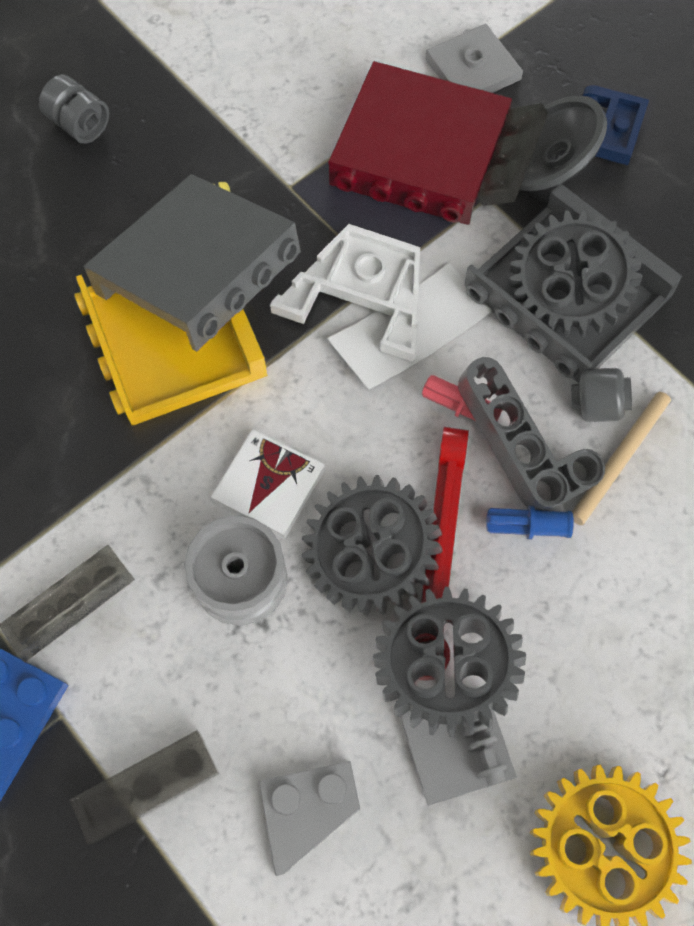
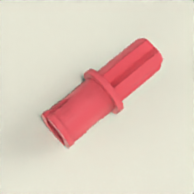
M434 375L427 379L422 390L424 398L455 411L454 416L459 417L461 414L475 421L459 392L458 386ZM485 399V402H486L487 404H489V403L491 402V401ZM494 409L496 421H498L502 409Z

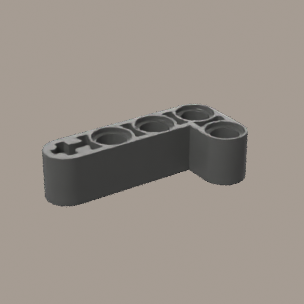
M490 357L477 358L461 374L458 380L459 392L519 498L526 507L534 506L535 510L547 511L592 488L603 479L605 474L603 458L591 449L578 450L556 461L498 361ZM485 377L488 383L477 384L474 378L480 379ZM496 394L497 397L489 404L485 402L487 397L489 399L492 395ZM494 409H502L508 414L510 419L509 426H502L495 420ZM516 445H523L529 450L531 455L529 464L521 462L516 457ZM574 462L584 466L586 470L585 481L578 479L574 475ZM539 481L547 483L550 487L551 498L549 501L543 500L538 495L537 484Z

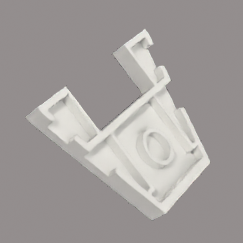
M348 224L317 255V261L305 273L300 272L292 280V286L282 296L278 294L270 304L271 313L304 324L319 292L392 316L380 343V351L414 363L417 346L420 247Z

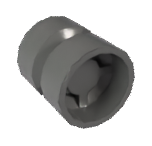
M61 74L49 80L39 97L41 113L79 143L87 144L97 139L105 130L109 121L110 112L107 104L90 91H87L68 75Z

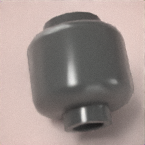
M600 368L583 371L579 384L571 385L572 408H580L581 415L586 422L621 420L625 415V410H632L631 377H624V373L619 368Z

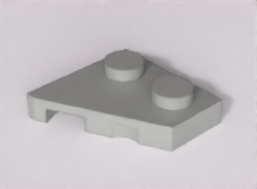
M351 761L259 781L275 876L285 874L299 860L360 810Z

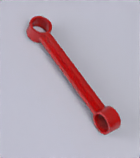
M450 427L443 428L433 511L437 519L432 523L433 525H438L442 531V535L433 539V541L440 543L443 552L430 555L437 562L439 569L425 570L424 574L431 584L429 586L423 585L421 603L426 602V590L430 589L436 599H439L443 596L444 588L449 587L469 430ZM428 633L420 634L415 638L419 643L424 641L433 642L436 639L435 636ZM444 639V657L446 670L450 661L451 654L449 645ZM423 676L419 679L424 681L434 680L435 678L431 676Z

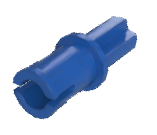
M528 506L527 510L490 508L486 514V529L489 533L526 535V538L530 540L533 539L534 535L571 538L573 534L574 517L572 511L535 510L534 506Z

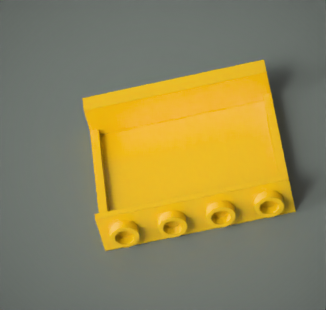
M82 275L76 276L81 292L74 294L82 315L89 314L92 320V324L86 325L87 332L94 348L101 346L104 354L103 357L97 358L105 380L113 379L116 390L109 392L117 414L126 413L132 426L268 376L264 356L244 309L234 315L212 339H209L196 352L190 345L187 333L116 292L109 299L105 300L95 294L92 286L87 287Z

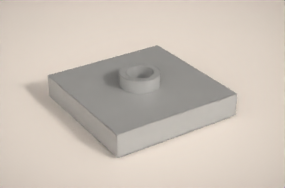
M486 23L426 50L425 59L439 78L493 93L522 79L523 70Z

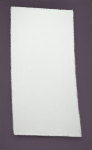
M448 263L419 284L417 346L414 363L380 351V343L392 316L379 311L327 337V340L367 389L370 390L428 357L491 313L492 310L485 302L477 304L468 296L466 286L464 285V278Z

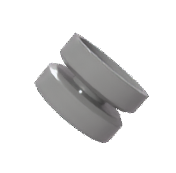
M237 515L215 519L200 529L189 544L184 563L187 582L207 614L220 622L238 626L260 622L274 612L284 598L288 574L281 544L271 529L256 519Z

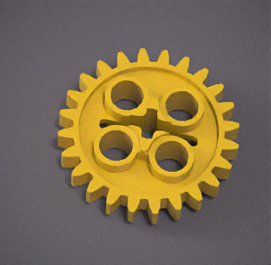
M601 765L593 766L591 780L582 768L574 771L576 786L564 777L559 779L557 783L562 795L559 796L551 791L546 792L543 796L552 808L550 810L536 809L534 812L539 819L545 822L544 828L530 830L532 836L542 840V847L531 850L530 855L544 858L545 865L540 867L535 872V875L540 877L550 876L553 880L545 891L546 895L554 896L562 893L564 898L559 910L568 913L575 906L579 907L577 922L583 925L590 921L593 914L595 915L596 926H610L611 918H613L615 926H629V917L637 926H648L646 911L656 918L663 919L666 917L660 901L678 904L679 899L670 887L672 884H688V881L677 872V867L692 864V860L679 854L678 847L690 843V838L677 836L674 830L684 822V818H669L666 813L671 807L673 800L669 798L657 801L654 798L659 786L657 783L649 784L643 789L640 788L641 773L639 772L632 773L624 781L621 766L612 767L608 778H606ZM599 797L608 800L614 810V817L608 825L599 822L593 811L594 803ZM576 815L580 816L599 837H614L616 840L613 848L621 856L645 871V877L643 879L639 878L635 871L621 857L616 855L604 856L605 844L590 832L580 828L574 822V817ZM639 830L646 832L651 837L653 843V850L647 858L640 856L634 847V837ZM571 835L581 838L586 847L585 858L579 864L571 862L565 853V843ZM611 869L618 870L625 880V890L618 898L612 897L605 887V878Z

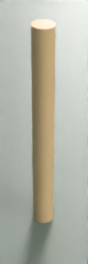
M659 391L655 394L605 464L603 479L597 485L588 489L572 512L576 524H585L671 402V398L666 393Z

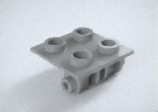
M494 710L491 711L493 720L490 728L477 719L474 720L473 735H469L463 724H457L454 737H449L446 725L439 724L435 734L429 735V725L425 719L417 727L412 728L410 724L411 711L400 716L428 806L517 778Z

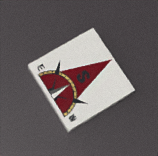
M252 429L212 494L211 500L213 503L238 516L256 519L269 527L275 535L286 539L323 475L325 464Z

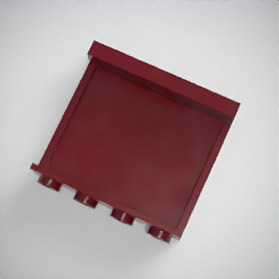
M373 61L328 161L329 185L335 186L342 191H352L370 196L380 202L387 201L401 205L414 212H425L442 217L449 222L470 225L476 198L501 134H504L508 124L512 98Z

